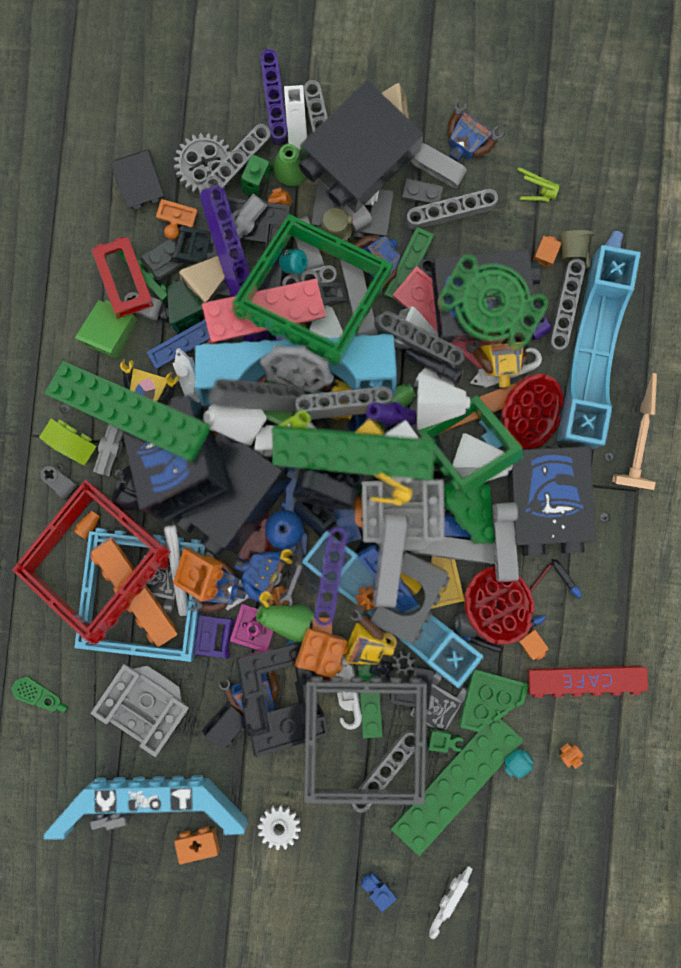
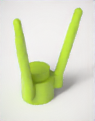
M520 167L518 168L519 172L527 175L524 176L525 180L542 186L540 194H543V196H521L520 200L549 202L550 199L556 198L559 184L548 181Z
M300 410L293 417H290L278 426L291 424L292 427L309 428L307 425L310 423L311 418L305 410Z

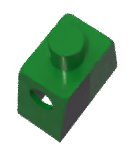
M253 154L251 155L241 177L242 193L261 197L273 170V166L269 161Z

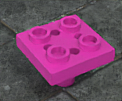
M242 604L230 641L259 651L268 650L274 631L255 620L258 608Z

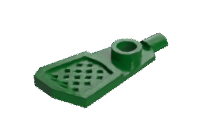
M29 676L16 680L11 688L15 699L33 706L35 705L51 712L59 710L64 714L68 706L60 703L58 696ZM47 698L51 699V705L46 704Z

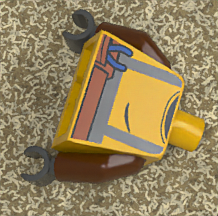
M514 337V341L517 344H522L521 337H519L517 340H515ZM474 340L473 345L468 341L466 350L473 353L487 375L498 376L499 387L511 386L510 375L520 374L527 360L524 347L520 350H513L507 343L484 345L478 348L480 345L479 340Z
M357 605L354 611L350 613V618L354 621L359 620L360 623L356 622L347 643L349 648L345 655L346 662L357 666L376 665L379 663L382 655H393L394 644L386 642L385 633L367 616L364 617L363 608Z

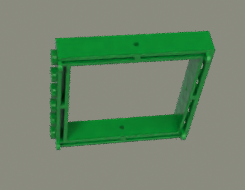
M288 214L233 300L232 313L238 319L245 318L255 326L263 327L273 335L281 336L294 345L306 346L307 350L324 357L332 365H339L390 277L393 264ZM291 237H295L375 276L337 343L251 302Z

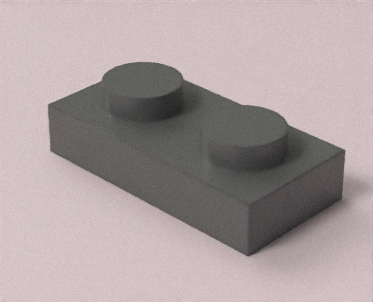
M406 179L402 199L423 204L438 202L441 199L443 186Z

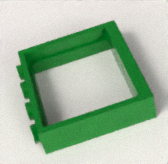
M478 395L470 399V408L465 410V414L418 431L420 438L432 439L475 412L507 450L470 475L462 478L435 444L434 464L438 463L440 465L439 469L443 476H448L452 487L459 490L463 496L523 459L522 447Z

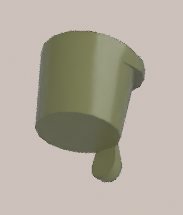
M330 208L324 213L319 229L347 241L352 233L351 223L353 216L351 214L347 216L346 212L340 208Z
M588 230L561 232L562 260H586V268H591L588 249L590 237L594 236V232Z

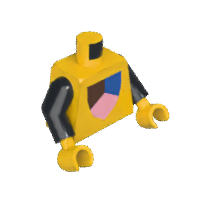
M125 359L121 362L120 368L123 370V382L126 389L163 405L173 397L176 383L180 380L179 376H176L173 380L171 378L172 372L164 378L135 368L132 371L131 368L134 366L133 360L129 362V366L125 364Z

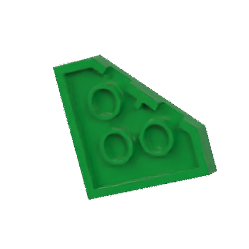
M451 483L443 484L444 507L447 510L450 509L455 515L454 519L463 530L466 529L469 532L471 540L475 544L495 543L490 485H480L463 496L459 490L452 487Z
M473 669L458 727L480 732L493 721H497L515 707L524 704L528 684Z

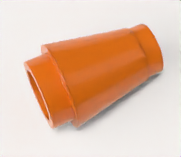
M90 511L75 526L76 529L73 532L87 540L89 531H94L100 516Z

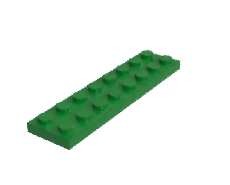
M276 425L272 428L273 465L371 475L383 473L391 477L423 480L433 479L435 440Z
M501 718L495 722L493 721L480 732H476L462 747L461 751L453 757L426 787L425 804H411L390 829L420 856L505 762V758L515 751L524 740Z

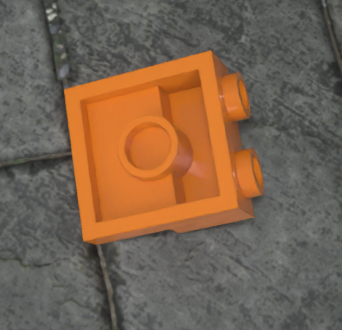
M190 548L183 549L173 584L201 602L210 600L218 592L216 584L223 576V570H221L223 564L208 555L202 556Z
M307 628L295 666L315 671L319 675L336 676L342 670V656L348 652L347 640L342 636Z

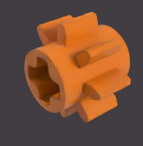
M282 188L274 189L268 198L269 203L289 206L292 203L289 192L282 190Z
M283 585L271 590L270 593L274 600L268 599L270 605H281L280 595L287 591ZM284 600L282 605L288 604V600Z
M372 587L359 588V594L355 596L357 605L362 606L364 611L370 608H377L374 606V590H372Z
M567 743L561 748L563 753L559 757L568 768L573 766L576 769L583 764L581 758L584 755L575 744L571 747Z

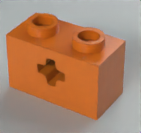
M204 826L192 833L190 830L179 833V836L174 841L179 865L218 856L220 852L215 827L209 828V826ZM194 841H196L198 844L201 843L200 846L198 847L197 844H193Z

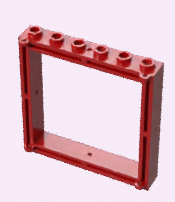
M84 480L12 571L86 642L97 645L105 638L107 631L117 623L123 611L130 607L131 601L135 596L142 592L148 580L155 576L156 570L160 565L167 561L171 551L126 511L113 503L111 498L95 484ZM94 499L151 550L89 625L34 571L91 500Z

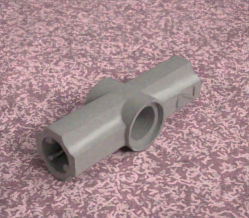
M254 194L241 210L238 209L232 214L239 240L243 235H247L252 231L255 220L267 206L265 202Z
M108 424L106 434L99 443V455L93 472L110 477L115 460L119 457L122 450V430Z

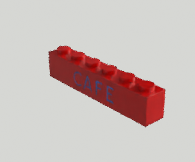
M642 665L526 669L527 692L530 695L533 694L535 698L545 697V694H552V697H564L566 693H572V696L576 697L584 696L583 693H591L592 696H603V692H610V695H622V692H630L631 695H641L642 691H648L647 667Z

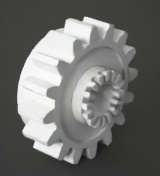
M280 804L279 808L273 805L271 811L266 809V816L261 815L260 817L263 823L258 824V828L262 829L259 832V836H264L262 842L266 843L268 841L269 848L276 845V850H279L281 845H283L284 849H287V843L294 845L293 838L298 839L299 834L297 832L301 830V826L297 825L300 823V818L295 819L296 811L290 812V807L288 806L285 809L282 804ZM279 823L282 824L285 828L279 831L275 828L274 825Z

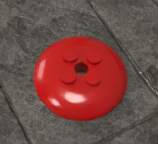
M545 374L529 375L520 380L507 395L502 409V425L522 449L540 447L552 437L561 421V418H559L561 407H564L563 392L558 382Z
M495 567L486 568L478 572L471 579L466 589L464 603L468 621L476 633L485 640L499 645L511 644L522 639L531 628V619L534 613L533 597L525 581L519 576L518 581L497 582Z

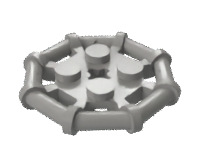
M276 345L270 353L262 356L260 364L264 367L267 374L266 379L269 382L297 386L304 392H311L312 394L319 393L321 388L331 384L333 375L330 373L328 360L305 349L306 346L282 347L281 345Z

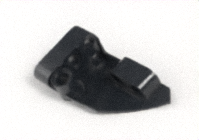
M323 418L312 420L310 423L316 429L326 430L329 427ZM300 468L292 495L297 500L330 509L352 510L358 486L363 482L364 476L360 473L339 472L329 475L326 470Z

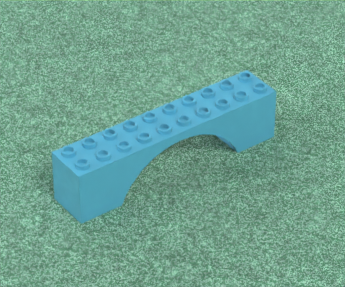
M601 245L591 257V268H589L557 442L590 447V449H596L605 445L612 410L609 388L613 354L621 321L634 291L641 252Z
M393 335L357 336L353 339L339 365L328 363L330 373L342 379L352 390L387 387L392 391V395H396ZM324 337L335 343H337L339 340V338ZM287 339L280 341L263 340L261 342L244 341L232 344L225 342L214 345H196L195 389L201 406L214 405L209 400V394L217 379L257 382L267 375L264 367L260 364L261 357L270 353L274 346H301L294 345Z
M328 531L324 533L302 561L303 564L320 577H322L329 537ZM332 535L333 541L339 543L340 541ZM345 547L338 591L355 604H358L355 598L359 594L358 589L371 586L372 590H374L376 580L360 561L358 555L348 547ZM331 551L329 553L330 561L338 562L340 560V553L338 551ZM328 571L325 578L328 582H334L337 579V574L334 571ZM418 604L417 606H415V607H413V608H411V609H409V610H407V611H405V612H403V613L412 612V611L418 609V608L420 607V605ZM396 606L390 607L396 611H399V609ZM370 608L366 612L372 616L376 608ZM433 615L430 616L427 623L424 622L420 629L423 632L419 640L415 639L413 644L398 637L458 688L484 657Z

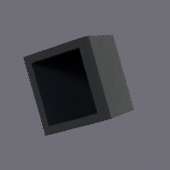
M149 149L111 162L128 208L133 207L134 210L143 207L144 202L150 201L152 204L161 201L164 192Z

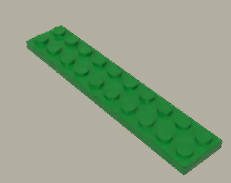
M62 361L44 393L59 402L189 462H193L211 428L207 423L65 361Z

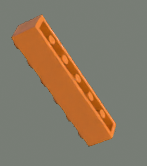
M112 536L94 547L91 551L92 555L90 557L96 566L100 565L103 569L102 575L108 582L111 581L115 586L113 590L116 593L135 570L134 566ZM145 584L142 592L135 596L127 610L129 613L133 612L137 617L135 619L136 623L141 629L144 627L148 634L146 636L151 644L155 643L157 647H160L178 635V629Z

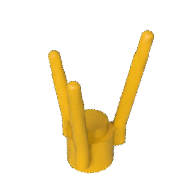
M383 473L373 475L394 487L392 491L394 499L372 497L371 501L391 503L398 506L401 503L407 504L409 502L412 489L401 485Z

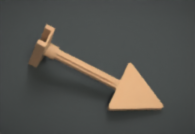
M652 373L640 408V412L644 413L640 423L632 468H630L629 475L613 474L612 482H615V484L651 490L655 488L656 482L641 477L642 470L640 468L650 422L649 415H655L657 373Z

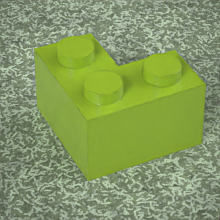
M51 418L39 436L41 440L54 450L84 466L97 447L91 443L92 438L83 433L81 436L76 434L77 430L61 419L57 422Z

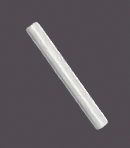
M168 525L164 530L167 548L171 551L169 560L174 582L181 556L176 527ZM174 585L178 613L180 616H186L188 611L187 592Z

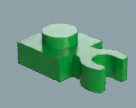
M431 729L427 748L430 751L447 753L449 747L456 752H460L461 747L456 746L455 743L463 741V738L460 735L451 737L449 731Z

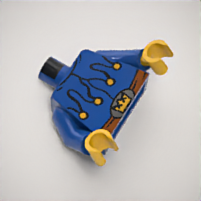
M286 549L283 552L254 554L250 562L239 558L234 568L244 572L241 582L249 598L262 602L265 607H268L269 604L266 600H274L270 592L284 566L283 561L291 564L292 560L288 556H294L295 554Z

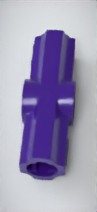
M371 402L366 411L368 418L381 421L388 427L394 423L401 424L405 420L412 426L416 423L417 418L416 410L405 408L399 402H393L390 405Z

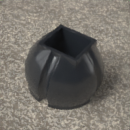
M128 465L119 476L121 481L116 482L111 500L120 508L131 511L140 508L131 467Z

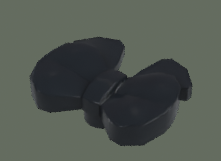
M381 661L376 665H371L369 672L370 674L382 677V680H390L389 673L393 667L390 662Z

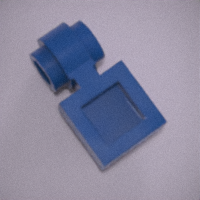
M374 873L367 874L362 879V887L366 892L372 891L369 897L382 912L397 900L396 895L385 882L378 886L380 880Z

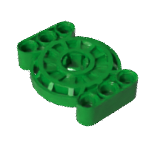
M465 255L460 259L438 299V306L445 312L455 309L460 325L473 337L492 342L507 338L508 346L511 349L520 350L528 343L548 306V300L542 294H536L531 297L526 282L511 268L497 264L478 267L474 256ZM462 263H469L472 266V269H464ZM460 280L462 287H455L452 281ZM450 297L453 304H445L443 298ZM488 297L495 298L498 301L499 307L488 310L489 306L486 303V299ZM533 301H538L541 304V309H536L533 306ZM523 319H530L532 326H526L523 323ZM515 335L522 338V344H517L514 341Z

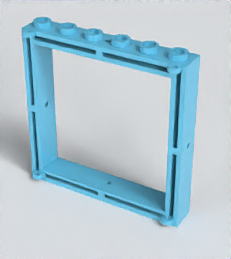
M96 528L95 532L89 531L79 615L89 625L92 623L99 565L96 566L90 557L92 549L111 536L117 544L147 547L135 535L128 536L126 531L115 530V534L107 533L108 529ZM153 535L167 547V542L164 540L165 536ZM178 538L180 551L183 552V549L190 548L198 554L206 556L203 552H207V548L200 543L201 540L191 539V543L183 542L184 538ZM189 594V600L197 599ZM192 601L189 602L188 608L194 609L195 603ZM199 609L187 611L183 649L102 640L96 645L86 642L77 632L74 648L191 662L194 660Z

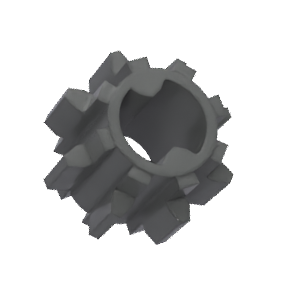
M400 650L398 657L393 655L396 662L391 665L392 667H398L396 670L397 674L404 671L405 675H407L408 669L414 670L411 663L415 662V659H409L410 652L404 655ZM401 658H407L406 662L408 665L406 667H400L399 660Z

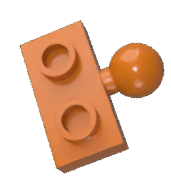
M161 199L156 218L170 223V225L165 227L164 234L168 239L174 240L179 236L178 225L194 228L198 210Z

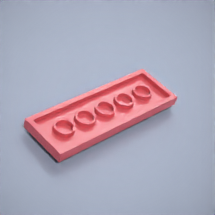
M416 266L392 297L405 308L411 306L416 308L437 331L432 278ZM479 340L480 345L478 348L484 345L501 344L504 340L493 342ZM468 341L451 343L464 352V357L478 369L482 368L473 353L466 350Z
M317 279L257 291L251 302L296 324L326 317ZM236 296L202 303L211 343L269 330L257 327L245 318L238 319L232 313V302Z

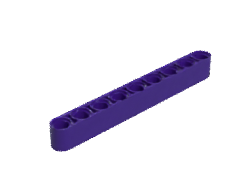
M211 186L201 191L200 200L230 296L234 297L237 296L250 273L225 191L221 186ZM267 331L243 336L244 341L248 342L270 341Z

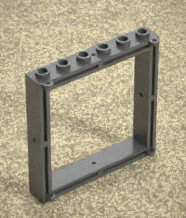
M311 676L310 679H307L304 803L425 804L427 684L425 681H422V678L412 677L410 681H403L400 677H391L390 680H382V677H370V680H362V677H350V680H343V677L332 676L331 680L323 679L322 676ZM316 692L415 693L413 789L314 788Z

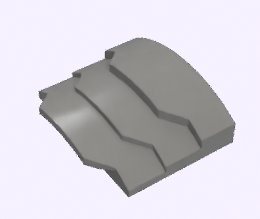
M382 480L362 482L364 542H376L380 546L384 515L406 516L407 525L403 550H425L433 541H444L443 480H411L407 484L405 481L401 482V485L412 489V495L407 504L401 503L400 506L371 501L372 497L394 499L392 496L394 487Z
M124 664L90 714L105 724L111 722L141 742L139 747L156 757L189 707L182 702L180 687L147 665L133 669Z

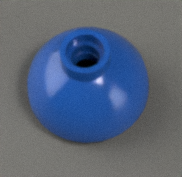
M277 511L266 522L265 535L268 541L277 548H292L303 537V522L292 511ZM285 525L287 527L286 533L280 532L281 526Z

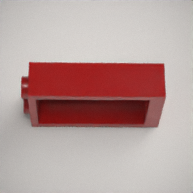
M119 237L112 243H102L91 249L117 319L154 306L129 237ZM122 250L139 293L137 298L122 302L119 298L105 256Z

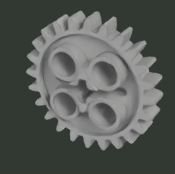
M200 133L198 139L192 135L193 141L186 138V146L180 144L182 151L176 150V155L179 156L174 158V162L177 163L174 165V169L178 171L176 176L177 178L182 177L180 184L186 183V190L192 187L193 194L197 190L201 193V187L207 177L213 172V168L218 167L231 153L228 152L230 149L229 145L223 146V139L217 142V135L213 139H210L209 133L206 138H203L202 133ZM207 150H213L215 152L211 156L205 154ZM191 156H195L197 160L195 162H189L188 158ZM205 162L206 165L208 164V166L205 167L204 165H202V163ZM221 171L223 176L228 177L226 172ZM201 173L205 177L202 180H197L195 176Z

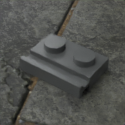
M171 239L141 256V262L157 277L158 281L186 264H176L171 261L172 253L175 252L176 244Z

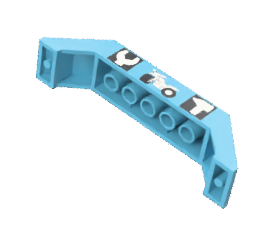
M194 775L191 778L173 776L172 779H164V776H155L153 779L134 777L133 780L117 777L114 780L107 781L106 778H95L44 834V839H64L74 829V823L83 814L204 811L224 829V835L244 834L248 825V819L209 778H203V775Z

